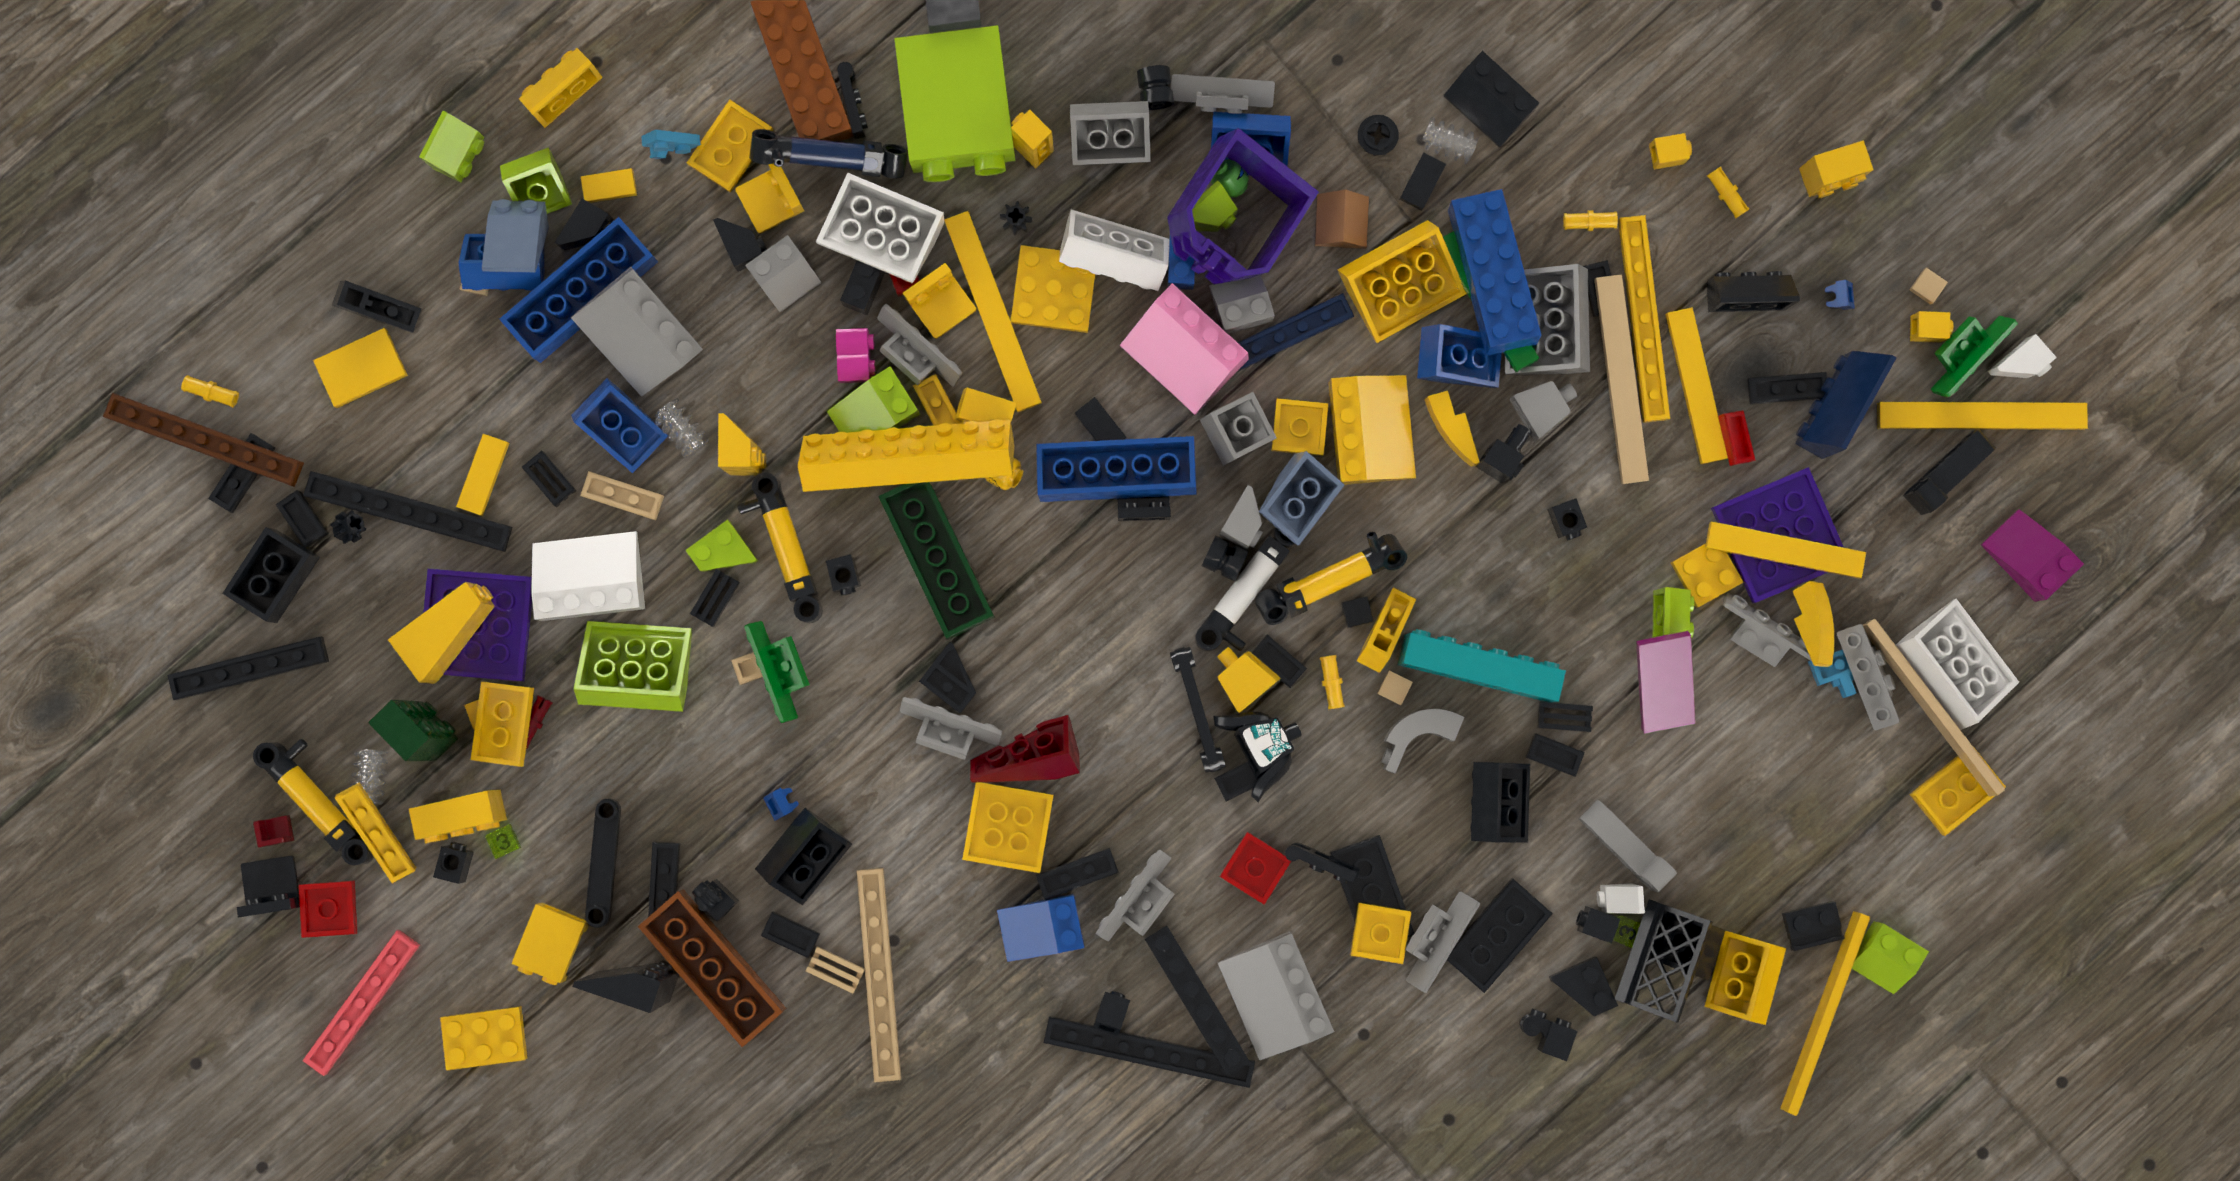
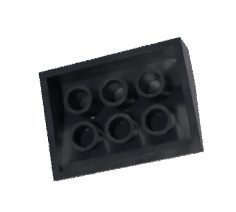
M660 961L659 964L652 963L597 971L574 981L572 987L651 1013L671 1001L679 974L668 962Z

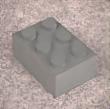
M1148 101L1070 104L1073 165L1151 162Z

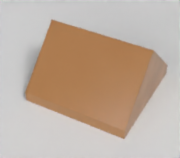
M1349 190L1317 194L1315 246L1366 249L1369 197Z

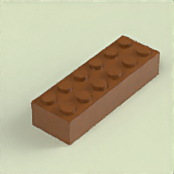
M751 1V6L798 136L800 138L836 142L854 137L806 1Z
M684 889L675 893L638 926L741 1047H744L787 1009L706 914L698 908V905Z

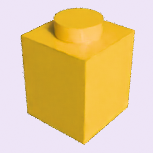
M1685 133L1655 138L1649 144L1654 170L1683 165L1692 155L1691 142L1686 140Z
M1919 311L1911 315L1910 341L1943 342L1949 339L1954 327L1953 321L1950 320V312Z

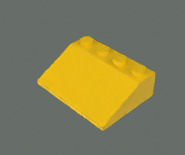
M1428 220L1337 269L1349 296L1376 343L1467 294L1439 227Z
M1406 375L1331 378L1328 384L1337 478L1344 485L1416 479Z

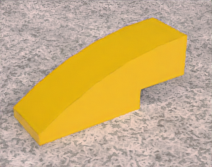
M1448 391L1427 396L1425 403L1429 414L1446 443L1470 467L1479 464L1480 461L1466 414L1455 415Z
M1809 581L1793 590V594L1802 612V615L1796 617L1794 621L1813 665L1829 667L1832 665L1834 654V624L1831 606L1824 584Z

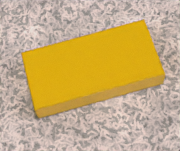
M632 168L581 176L584 200L589 203L637 196Z

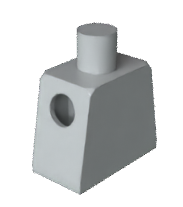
M1550 381L1520 392L1509 400L1525 427L1532 431L1531 437L1535 442L1571 413L1567 402L1576 398L1577 393L1570 383L1558 390L1554 382Z

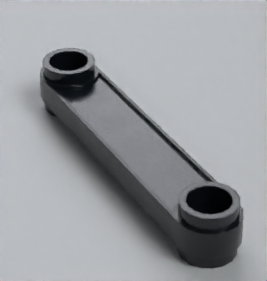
M1182 647L1175 649L1173 652H1170L1175 672H1181L1204 749V752L1200 753L1205 773L1219 771L1221 768H1225L1226 765L1220 747L1215 748L1191 669L1196 667L1191 648Z
M611 798L601 800L595 809L585 920L594 928L605 926L611 918L621 818V806L619 802ZM606 803H610L614 808V813L610 818L606 817L603 813V807ZM596 908L603 912L604 918L601 923L593 919L592 914Z

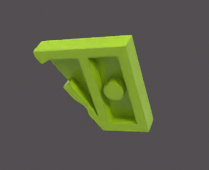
M729 520L723 522L685 550L701 572L748 563L752 564L758 561Z

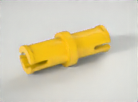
M1721 166L1707 175L1720 194L1718 196L1719 199L1725 201L1735 219L1750 209L1737 192L1739 188L1736 184L1733 186Z
M1588 210L1587 213H1564L1563 216L1564 230L1587 229V231H1593L1594 228H1617L1618 224L1617 212L1594 213L1593 210Z
M189 375L185 376L181 385V390L201 396L205 401L211 402L213 400L232 408L235 407L239 398L237 391L217 386L216 382H205Z
M1336 655L1320 657L1324 677L1322 686H1325L1328 709L1345 707L1340 685L1343 681L1342 678H1339Z

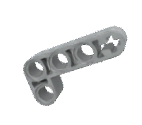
M1596 800L1579 818L1585 827L1651 891L1659 892L1677 874L1668 862L1656 856L1601 801Z

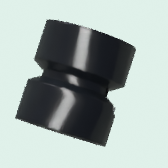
M1154 65L1137 71L1138 86L1143 89L1140 92V101H1148L1149 110H1161L1174 105L1173 91L1168 87L1171 84L1170 67Z
M1215 535L1201 566L1213 572L1220 570L1221 576L1235 581L1248 554V550L1237 545L1230 547L1228 541Z

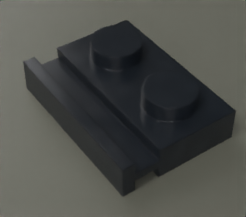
M1835 901L1782 913L1787 936L1791 944V951L1845 939Z

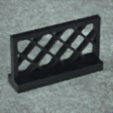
M1649 899L1615 1000L1679 1023L1713 922ZM1667 911L1675 914L1679 921V925L1667 930L1664 924ZM1682 917L1688 918L1689 920L1684 922ZM1694 922L1704 924L1701 934L1692 939L1686 926ZM1682 929L1687 942L1675 947L1670 934ZM1666 937L1671 950L1659 955L1655 948L1658 940ZM1690 945L1694 953L1692 960L1683 964L1677 951ZM1674 954L1679 967L1666 972L1661 959ZM1657 962L1662 975L1650 980L1647 974L1648 966ZM1681 971L1685 978L1684 984L1674 989L1669 976ZM1665 979L1670 992L1658 997L1653 984ZM1648 987L1654 1000L1646 1004L1637 1002L1639 992ZM1673 996L1676 1003L1673 1015L1666 1013L1660 1003ZM1656 1004L1658 1009L1652 1008L1651 1006Z

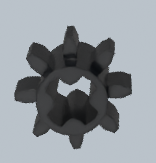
M1016 201L1015 206L1012 207L1006 204V214H1000V219L1007 220L1003 225V229L1007 230L1010 227L1014 235L1021 229L1027 232L1026 222H1032V217L1026 216L1029 212V207L1027 206L1022 209L1019 201ZM1018 213L1020 219H1018L1017 223H1013L1012 218Z
M353 510L346 514L343 511L335 516L336 521L330 524L333 527L334 537L342 540L343 544L349 541L357 542L362 538L361 533L366 531L363 517L355 514Z

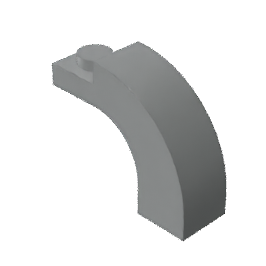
M1443 709L1419 710L1404 716L1390 728L1383 740L1392 745L1391 749H1386L1382 757L1381 763L1385 764L1383 770L1396 773L1407 745L1421 734L1430 733L1449 741H1455L1464 717Z

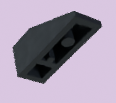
M346 280L339 282L332 302L334 307L411 333L414 332L422 309Z

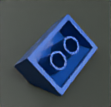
M1213 112L1211 148L1218 137L1239 128L1287 166L1291 136V116Z
M486 234L464 235L458 262L462 289L476 291L482 289H498L502 291L525 289L532 291L543 282L545 275L544 246L536 272L482 271Z

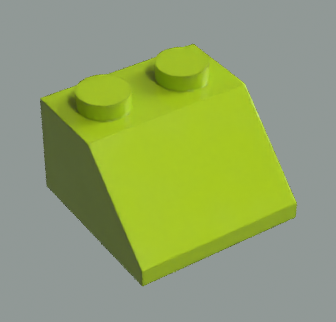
M442 111L419 158L432 169L461 183L464 177L466 178L472 170L471 163L475 155H478L483 149L484 136L461 120Z
M549 147L500 165L502 182L512 201L534 200L545 202L547 214L572 205L560 169Z
M1672 587L1653 590L1652 638L1689 631L1691 638L1693 637L1694 625L1693 622H1690V612L1694 610V597L1691 596V590Z
M1873 921L1861 942L1852 969L1888 992L1895 994L1916 975L1929 951L1884 923Z

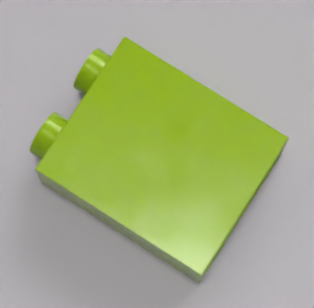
M998 25L894 38L908 155L913 173L923 172V180L926 182H942L954 178V168L974 166L975 174L979 176H991L1005 172V162L1016 160Z

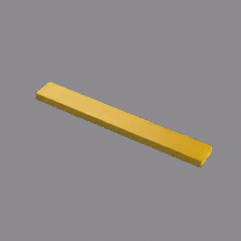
M966 211L944 219L1012 400L1017 403V413L1042 404L969 212Z
M1646 215L1622 217L1618 219L1642 421L1646 423L1670 420Z
M1879 402L1877 403L1878 429L2085 430L2088 429L2087 403Z
M1854 911L1852 913L1844 935L1845 939L1842 940L1780 1108L1787 1113L1795 1116L1799 1113L1870 921V916Z

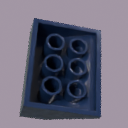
M1851 351L1845 355H1840L1833 366L1836 369L1832 378L1828 377L1821 388V391L1825 392L1824 396L1820 400L1816 399L1811 405L1808 412L1811 416L1807 423L1803 422L1796 433L1799 438L1795 444L1821 459L1846 450L1897 357L1861 351Z

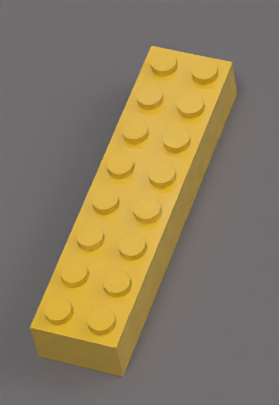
M995 419L986 422L969 421L961 424L943 423L936 426L918 425L911 428L892 427L886 430L872 431L867 429L860 432H837L835 434L803 436L798 461V471L803 492L1012 476L1015 445L1011 420Z

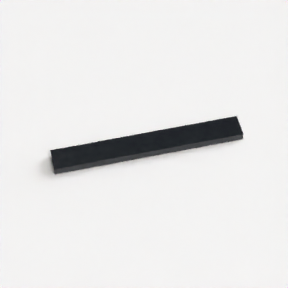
M310 471L303 496L503 552H506L513 528Z
M1049 1016L1043 1042L1045 1044L1250 1088L1255 1061L1249 1060V1064L1227 1076L1212 1051L1125 1032H1119L1118 1036L1095 1029L1093 1025Z

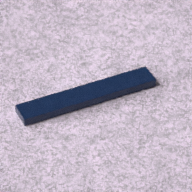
M1344 293L1237 342L1248 352L1249 360L1238 371L1354 318Z

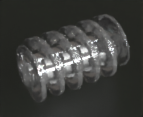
M1431 117L1421 143L1425 142V150L1427 151L1432 145H1435V154H1438L1443 148L1444 157L1446 158L1454 152V161L1464 156V164L1467 165L1473 155L1479 136L1474 140V132L1470 131L1464 137V128H1460L1454 133L1453 124L1445 130L1444 121L1441 120L1435 126V118Z
M677 398L664 405L656 413L655 423L658 426L663 425L662 432L664 434L670 433L668 439L671 442L676 441V449H683L681 455L686 458L701 450L709 442V439L702 440L706 433L704 430L698 433L695 432L699 426L697 422L689 424L693 417L691 414L685 417L682 416L686 408L684 406L676 408V405L679 403Z
M362 749L361 751L354 752V755L361 758V761L354 762L352 765L359 768L360 771L352 773L351 776L359 779L360 784L374 804H383L384 802L376 799V797L383 796L385 792L377 787L385 785L386 781L378 777L387 774V771L380 768V765L388 763V760L382 758L381 755L387 754L389 751ZM359 782L350 784V787L353 786V785H355V784H357V783H359Z

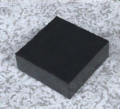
M1367 596L1341 603L1347 628L1374 622Z

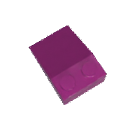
M2020 509L2013 513L1981 544L2034 602L2047 600L2084 565L2063 542Z

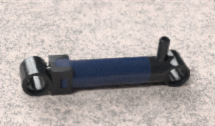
M757 129L752 132L749 158L758 164L768 165L774 163L776 167L783 166L785 162L858 170L865 176L880 177L881 174L888 178L898 179L904 177L908 150L898 144H885L882 148L881 142L863 140V144L782 136L770 130Z

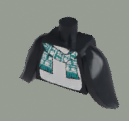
M1262 712L1213 716L1214 725L1217 728L1226 731H1236L1234 736L1256 778L1260 777L1253 786L1251 797L1259 803L1264 793L1276 784L1289 770L1292 763L1291 753L1294 751L1291 741L1302 736L1299 726L1294 722L1283 727L1277 717L1271 718L1268 714Z

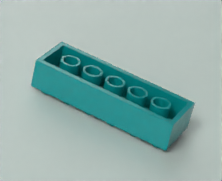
M1418 629L1404 635L1398 666L1549 703L1559 702L1566 673L1565 670L1559 669L1560 664L1549 661L1537 664L1533 663L1534 658L1514 655L1513 658L1507 656L1508 651L1496 648L1484 651L1480 644L1467 642L1460 645L1456 644L1457 639L1448 636H1441L1435 639L1430 637V632Z

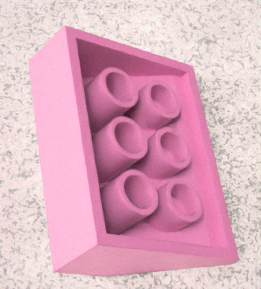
M1173 283L1154 301L1120 344L1122 349L1194 415L1249 360L1248 352Z

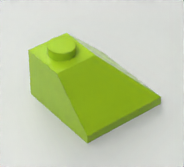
M1218 180L1201 195L1192 209L1196 231L1218 232L1222 227L1228 229L1237 220L1235 215L1238 208Z

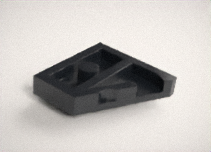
M949 642L919 682L961 714L976 695V691L954 645Z
M1595 956L1549 976L1553 983L1566 992L1567 995L1579 1003L1592 1016H1597L1618 1006L1598 958Z

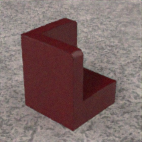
M290 815L253 822L258 848L295 841Z

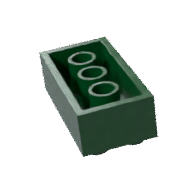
M390 700L368 722L404 761H436L459 739L454 734L455 728L446 720L442 722L435 715L437 710L427 701L424 703L423 701Z

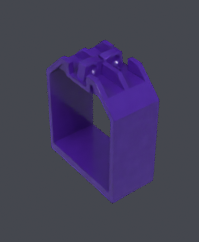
M1237 128L1218 137L1167 216L1174 254L1183 261H1186L1191 256L1195 260L1191 269L1197 274L1208 270L1204 277L1214 285L1249 279L1268 273L1319 192ZM1226 157L1236 161L1250 176L1288 205L1248 270L1210 239L1205 238L1196 231L1192 209Z

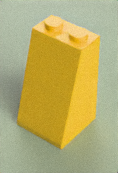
M465 582L389 638L388 641L419 683L435 684L495 607L491 601L493 596L484 585L481 587L478 584Z

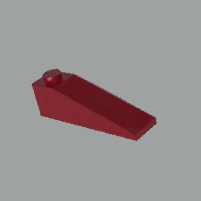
M1065 715L1043 721L1036 725L1037 729L1025 736L1021 733L1014 737L1016 741L1004 747L998 745L970 760L971 782L1056 780L1080 773L1079 750L1070 717Z

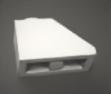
M2035 334L2022 341L1988 372L1994 376L2029 378L2038 375L2040 377L2052 368L2050 363L2057 357Z
M1632 883L1600 885V891H1597L1598 907H1602V912L1645 913L1643 886Z

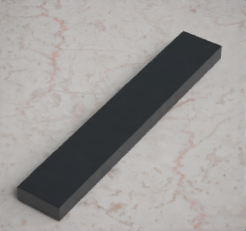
M320 636L167 676L173 700H180L327 663L329 658L324 637Z

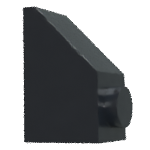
M581 199L555 243L564 250L584 246L610 225L614 219L605 211Z
M720 218L713 220L733 266L738 272L747 268L746 264L767 250L762 237H756L752 230Z

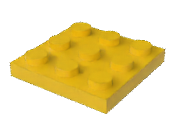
M1021 245L1011 323L1088 333L1095 274L1078 267L1072 268L1059 262L1060 250Z
M982 782L975 783L962 860L1040 873L1054 795Z

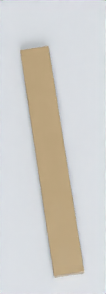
M1622 275L1595 278L1621 484L1649 481Z
M1873 619L1863 624L1869 640L1875 645L1877 650L1882 651L1885 661L1988 796H1998L2005 791L2003 785L1877 620Z
M884 868L857 870L874 1082L901 1080Z

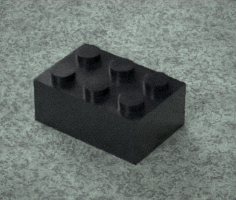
M265 527L222 594L264 621L278 623L320 557L277 529Z

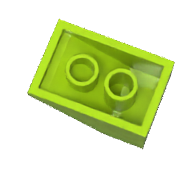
M891 367L886 368L867 380L827 411L839 432L846 433L860 432L867 429L873 431L886 430L892 427L900 428L920 415Z

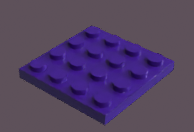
M1809 467L1711 508L1717 523L1844 548ZM1731 553L1752 604L1828 573Z
M428 569L423 613L465 582L478 584L481 587L484 585L492 594L493 598L491 601L495 605L443 675L524 682L532 608V577Z

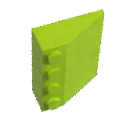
M587 621L574 684L578 705L683 712L688 684L692 628Z

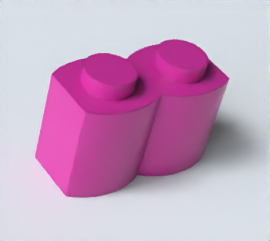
M868 328L836 329L838 382L862 383L869 380L871 376H875V360H870V350H875L874 334H869Z

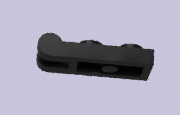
M842 62L838 65L837 71L852 132L856 140L865 137L864 129L868 128L865 113H859L857 104H861L862 100L859 89H853L852 82L855 80L853 67L848 62Z
M1299 842L1293 843L1285 850V856L1289 861L1300 859L1309 863V867L1317 872L1324 873V871L1334 874L1333 878L1342 883L1354 882L1361 870Z

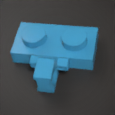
M655 129L641 136L642 146L650 147V158L653 159L666 158L668 151L674 152V150L677 154H687L691 152V149L701 145L700 135Z
M1843 649L1834 652L1833 662L1829 667L1814 666L1812 661H1808L1817 686L1831 682L1833 687H1838L1842 698L1856 694L1852 683L1854 677Z

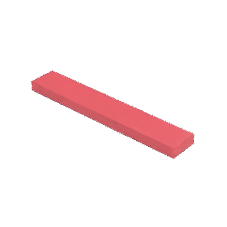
M400 930L394 933L305 1056L303 1062L322 1076L328 1074L417 951L420 944Z

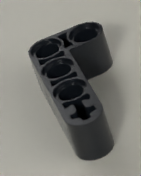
M1978 428L1973 430L1904 493V498L1920 515L1933 512L1948 499L1947 494L1985 460L1996 447Z

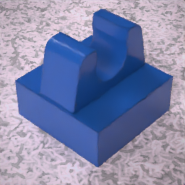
M1841 280L1825 288L1826 293L1836 294L1834 301L1826 302L1828 307L1843 310L1855 309L1853 283Z
M779 788L763 797L774 821L793 812L792 810L799 805L798 801L788 803L786 795L792 792L791 788Z

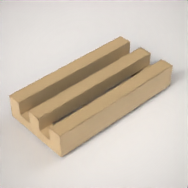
M820 947L816 948L806 969V972L852 994L855 992L865 971V968ZM822 955L858 973L856 976H853L818 958ZM815 964L852 981V986L814 968Z

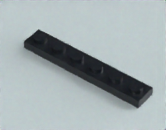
M1166 925L1145 938L1144 940L1226 1075L1229 1076L1249 1064V1059L1168 926Z

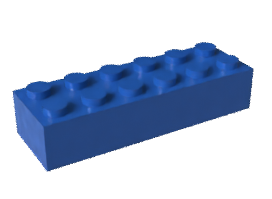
M1502 189L1451 200L1448 214L1458 244L1486 356L1524 346L1537 345L1542 335Z
M618 217L499 320L532 358L541 363L580 330L579 326L571 319V316L629 267H632L642 277L658 261Z
M1194 436L1036 444L1037 488L1040 502L1197 495Z

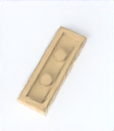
M588 471L580 495L653 520L657 519L664 498L661 494Z

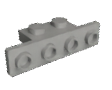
M1172 75L1171 90L1173 91L1174 101L1196 102V106L1201 107V111L1215 112L1216 108H1227L1226 112L1239 114L1242 113V110H1248V106L1273 107L1274 81Z
M885 304L881 308L877 319L894 335L881 346L879 351L916 385H919L927 376L935 371L954 387L962 375V371L957 364L946 358L936 345L926 340L916 327L911 326L901 317L897 310Z
M1727 593L1724 596L1723 606L1743 618L1731 634L1730 640L1773 667H1776L1790 648L1812 661L1802 637L1800 638L1792 633V630L1783 623L1778 624L1771 620L1766 612L1750 607L1738 595L1733 596Z
M1862 624L1838 631V639L1873 729L1879 730L1898 724L1900 719L1891 699L1894 694L1892 690L1896 689L1892 676L1890 674L1886 675L1883 668L1886 661L1882 651L1876 650L1875 645L1871 646Z
M903 697L900 712L923 720L916 738L917 744L965 760L973 738L996 746L1000 743L1002 730H999L992 724H982L973 721L972 718L966 715L950 713L943 707H932L916 698L909 699Z
M1158 850L1157 853L1150 856L1147 866L1141 874L1134 877L1131 887L1125 895L1118 898L1113 911L1100 922L1099 929L1096 932L1099 937L1109 941L1123 922L1144 936L1175 895L1157 880V877L1171 860L1169 855L1162 850Z
M1460 891L1447 912L1432 904L1405 949L1419 958L1406 978L1408 983L1427 993L1480 906L1478 901Z

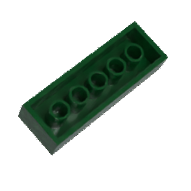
M931 482L903 484L878 496L945 638L949 640L995 618Z

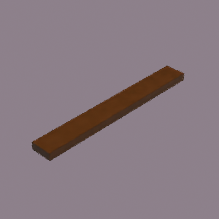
M112 393L103 415L104 418L295 487L304 462Z

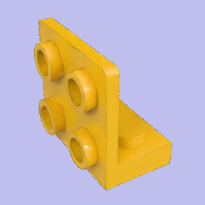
M774 163L768 164L771 170L735 189L759 234L804 212L782 167H776Z
M946 263L903 292L905 299L934 339H938L976 312V307L953 277L952 271Z

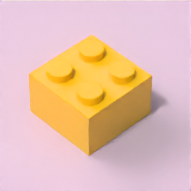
M1864 140L1815 155L1799 168L1808 196L1818 195L1819 198L1829 196L1834 193V190L1841 187L1845 191L1858 186V183L1866 180V175L1874 170Z

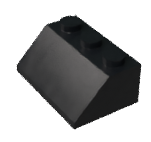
M1483 50L1443 95L1499 148L1539 105V102Z
M1782 271L1767 272L1766 276H1757L1756 272H1743L1741 276H1731L1729 272L1716 273L1715 277L1707 281L1708 312L1785 311L1800 301V295L1792 276L1782 275Z
M1473 762L1471 841L1528 843L1530 764Z
M805 807L757 865L755 870L769 885L803 906L852 846V843L822 818Z

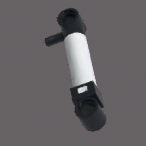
M1276 527L1273 531V538L1270 535L1198 629L1195 641L1200 649L1204 651L1215 650L1223 640L1238 651H1242L1246 643L1230 632V630L1289 554L1290 550L1287 548L1295 544L1291 540H1283L1280 536V530ZM1204 631H1211L1215 634L1216 641L1214 644L1206 645L1202 642L1201 635Z

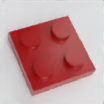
M1246 832L1219 877L1265 905L1291 861L1279 851Z
M355 881L299 885L301 938L357 934Z

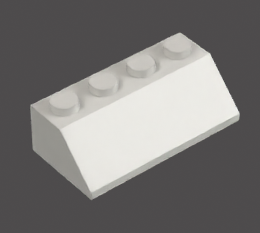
M1070 210L1060 248L1059 262L1072 268L1078 267L1088 270L1096 275L1109 276L1119 282L1133 283L1143 289L1159 291L1169 263V239Z

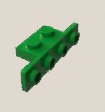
M1969 316L1934 353L1947 372L1935 383L1931 391L1944 397H1950L1954 394L1960 385L1976 371L1977 367L1993 353L1994 349L2011 334V331L2018 325L2017 321L2012 318L1998 316L1984 330L1975 317Z
M762 621L745 625L747 640L753 649L756 664L762 673L765 688L771 697L776 716L780 723L797 719L798 715L790 693L810 684L792 636L771 644Z

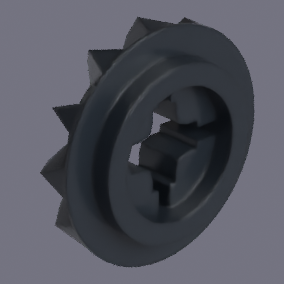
M1384 115L1367 117L1360 124L1357 132L1358 143L1364 152H1368L1373 156H1385L1395 148L1399 139V131L1392 119ZM1378 126H1381V135L1385 136V139L1381 138L1378 144L1375 145V137L1369 134H1374Z

